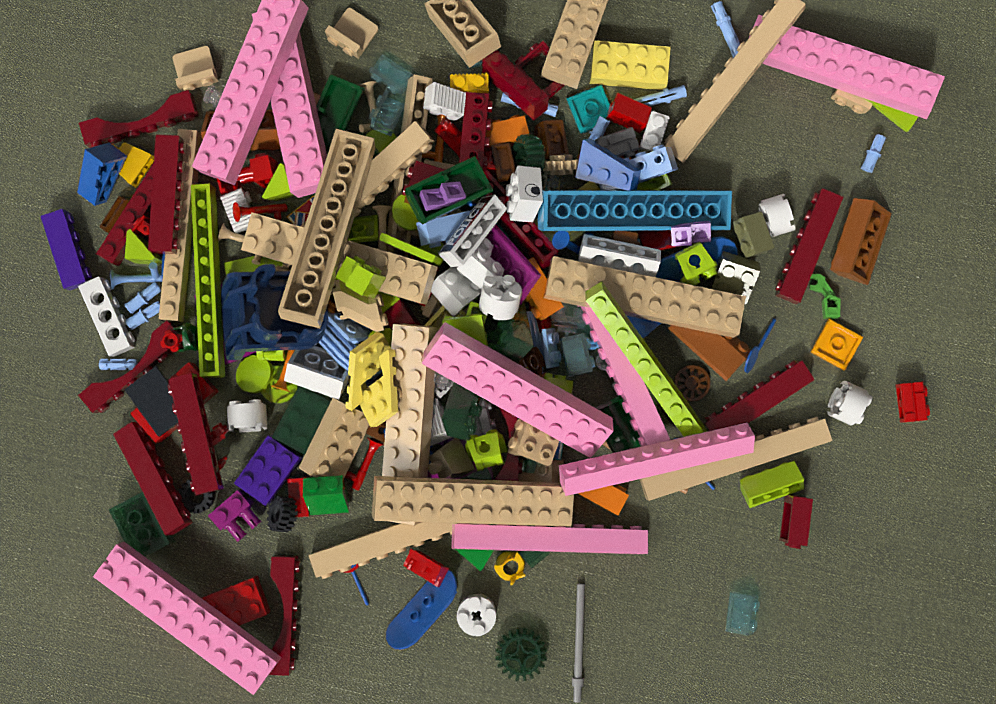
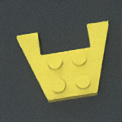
M375 332L350 351L348 375L351 376V380L347 386L349 401H346V408L351 411L364 401L361 385L381 370L379 356L388 349H391L386 338L380 332Z
M388 349L379 356L383 376L369 387L366 386V382L361 385L364 401L360 404V407L370 427H377L398 413L397 387H394L393 376L396 375V367H393L392 357H396L394 349Z

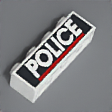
M496 195L482 197L438 254L450 267L463 266L507 210L505 205Z

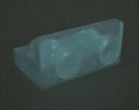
M383 54L375 66L369 69L371 79L378 84L382 82L387 85L386 88L393 94L399 93L402 95L407 88L408 79L413 76L412 73Z
M385 90L383 96L379 95L377 99V108L371 110L369 116L371 120L370 128L392 136L404 111L405 104L389 98V91Z
M730 592L726 632L749 636L756 631L757 620H755V616L760 607L758 596Z

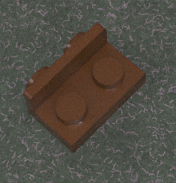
M546 120L534 126V136L537 139L540 161L550 160L552 155H569L563 120Z

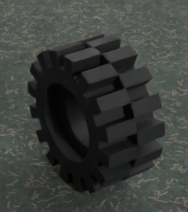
M192 479L187 480L178 491L182 496L181 501L184 507L194 514L208 510L214 504L213 500L216 497L214 493L216 492L205 493L200 503H194L190 499V492L192 491L190 481Z
M274 497V500H271L272 505L269 504L268 507L270 510L267 511V514H269L267 525L270 526L269 529L272 531L288 533L295 526L294 521L297 520L295 518V515L298 514V511H296L297 505H295L296 501L288 497Z

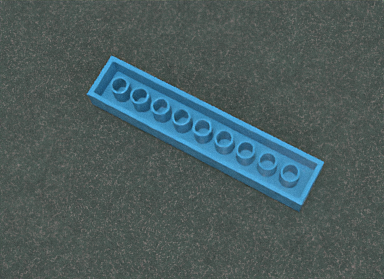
M542 190L543 202L538 210V229L542 231L671 230V226L701 221H710L711 230H730L732 191Z

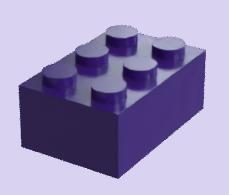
M268 435L234 484L263 505H269L303 457L274 436Z

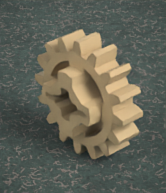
M552 155L550 160L540 161L541 170L550 171V175L573 174V169L578 167L579 159H573V155Z

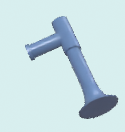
M155 262L149 264L151 274L119 275L111 270V287L114 289L116 285L126 282H162V273L158 272V266Z

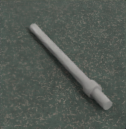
M577 584L574 677H572V686L574 687L573 702L577 703L581 702V688L584 686L582 656L585 584Z

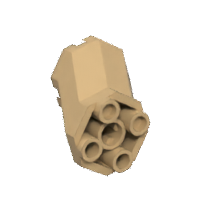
M335 280L334 285H336V288L332 290L337 311H342L343 313L340 319H351L376 332L385 330V326L389 324L387 315L383 314L381 309L384 306L382 295L378 294L375 298L362 296L345 286L346 283L343 281Z

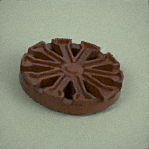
M689 365L683 367L678 371L674 379V383L679 391L686 387L682 395L687 401L702 399L710 389L709 375L699 366ZM686 369L690 370V376L686 373ZM694 369H697L698 372L694 376ZM703 373L704 377L699 379L698 377ZM683 374L686 379L680 378L679 375ZM680 381L685 384L678 386L677 382ZM706 381L707 385L700 384V382ZM698 388L704 389V393H701ZM690 390V397L688 398L686 395ZM694 391L698 394L696 398L694 397Z

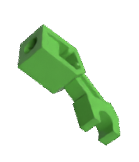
M812 274L810 279H815L817 284L810 285L809 289L818 293L821 292L825 297L822 300L823 319H838L840 317L841 299L835 295L825 281L826 277L821 274ZM827 299L833 301L835 307H828Z

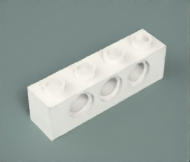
M584 234L578 261L656 277L661 261V250Z
M96 277L79 285V290L108 356L115 357L135 348L133 343L135 342L134 336L126 328V318L119 312L118 307L120 305L116 297H113L110 290H112L110 282L107 279L105 280V278ZM103 294L104 301L99 304L98 296ZM110 311L112 317L109 321H106L105 315ZM118 328L120 334L117 338H114L113 331Z

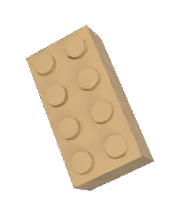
M429 0L425 3L430 19L469 68L501 47L497 32L470 0Z
M332 398L299 469L313 477L343 475L344 478L369 427L363 411L357 408L351 411L346 408V403Z

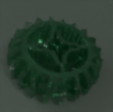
M531 134L518 136L511 147L515 169L517 166L541 168V175H543L546 152H544L542 140L538 136Z
M516 628V634L514 635L512 630H509L510 637L508 638L503 634L502 638L505 642H497L502 647L495 648V652L500 654L495 656V660H502L497 666L498 668L504 666L502 674L509 671V679L512 678L513 674L516 675L515 681H519V676H523V681H526V675L528 674L533 679L534 675L532 672L534 671L539 675L540 670L537 667H545V664L540 661H547V656L541 655L547 653L546 648H541L545 645V642H538L541 638L539 634L533 638V630L530 631L529 635L527 634V628L523 629V633H520L519 628ZM522 639L530 641L536 649L524 647ZM516 640V649L505 654L508 645ZM519 645L521 646V650L523 651V653H526V655H524L523 663H521V658L519 657V655H516V653L518 654ZM537 655L535 662L526 668L527 659ZM510 659V661H517L520 665V669L512 667L507 662V660Z

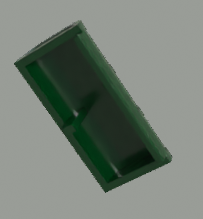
M331 74L316 105L327 155L335 130L347 131L365 91V88Z
M475 156L405 188L407 200L416 218L422 225L493 192ZM441 183H461L466 199L440 209L425 210L419 196L421 190L438 189Z
M621 396L595 407L613 418V432L605 440L612 453L641 447L638 441L640 436L637 430L634 431L630 424L632 419L630 414L626 413L623 409L622 402L624 401Z

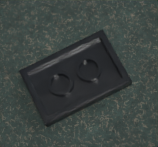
M155 366L124 390L157 436L160 437L177 425L178 418L172 409L174 401L168 391L169 382L160 369Z

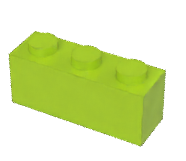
M795 461L785 462L778 467L765 469L755 475L745 476L743 479H740V489L749 508L803 490L804 478Z

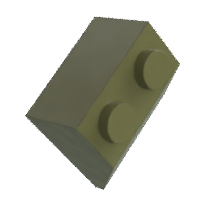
M762 211L744 216L733 222L734 230L739 238L741 250L745 258H754L774 249Z

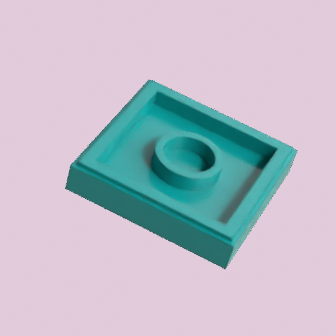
M602 85L566 98L580 134L593 130L599 116L606 119L610 104Z

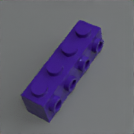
M60 209L40 216L63 289L70 291L90 281L92 274L84 261L86 260L85 252L79 246L80 236L74 230L73 224L75 221L73 215L64 209Z

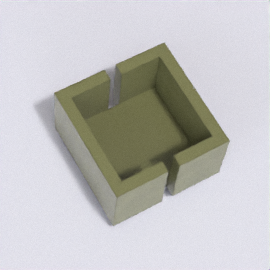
M723 251L718 262L717 274L712 277L710 289L746 296L745 305H747L752 292V286L754 287L760 273V263Z

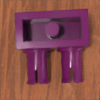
M242 489L233 493L208 515L220 531L227 529L237 542L247 535L237 524L238 517L242 516L251 529H254L262 522L251 510L254 502Z

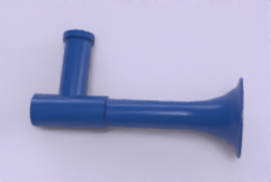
M557 231L552 239L554 248L563 249L567 247L579 255L580 246L570 241L567 231ZM586 232V233H585V234H587V235L594 236V234H592V233H589V232Z

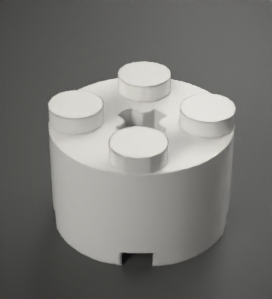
M785 194L762 200L758 207V211H762L771 237L795 230V225L791 226L790 223L794 219L788 200H784Z
M505 275L504 277L488 276L485 278L482 286L479 308L483 314L487 315L489 313L493 315V319H511L518 312L522 288L511 275Z
M842 381L840 384L843 386L841 388L836 387L830 397L828 407L831 408V412L827 411L829 416L848 425L860 424L864 419L863 413L866 407L872 401V396L869 395L867 390L848 381Z
M249 400V403L241 404V401L229 402L227 421L230 432H234V428H238L239 432L261 431V427L264 430L267 429L266 405L261 403V400Z
M472 594L465 597L457 611V621L460 628L472 636H482L488 633L496 621V608L493 601L483 594ZM480 611L481 617L474 618L472 612Z

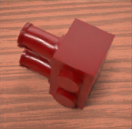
M265 153L257 154L255 158L249 159L250 166L241 169L237 181H241L242 184L254 181L263 188H267L278 168V162Z

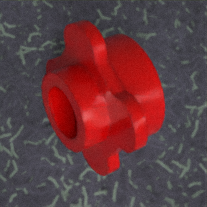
M172 330L165 331V335L160 342L161 347H167L172 352H177L179 350V343L183 341L182 335L174 334Z

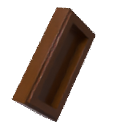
M510 142L491 145L498 182L510 181L512 173L516 171Z
M119 195L100 224V228L109 233L129 201Z

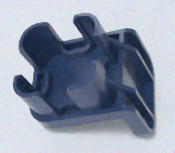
M274 264L261 265L254 272L229 273L221 287V312L226 359L241 360L245 352L310 349L317 345L324 335L325 327L328 323V311L326 309L321 328L281 319L278 309L290 271H276Z

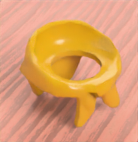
M505 551L497 557L494 565L495 571L502 579L511 581L510 585H513L517 579L526 576L523 573L525 569L524 560L517 551ZM514 560L518 563L517 572L512 575L506 574L503 566L507 562Z

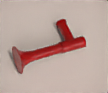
M234 202L232 211L236 222H239L242 216L250 215L251 212L256 214L274 213V219L282 221L281 212H287V205L283 203L257 207H241L237 202Z
M367 437L370 442L369 449L357 475L349 471L345 475V478L354 481L352 488L358 491L362 486L375 452L380 446L384 445L383 442L372 437Z

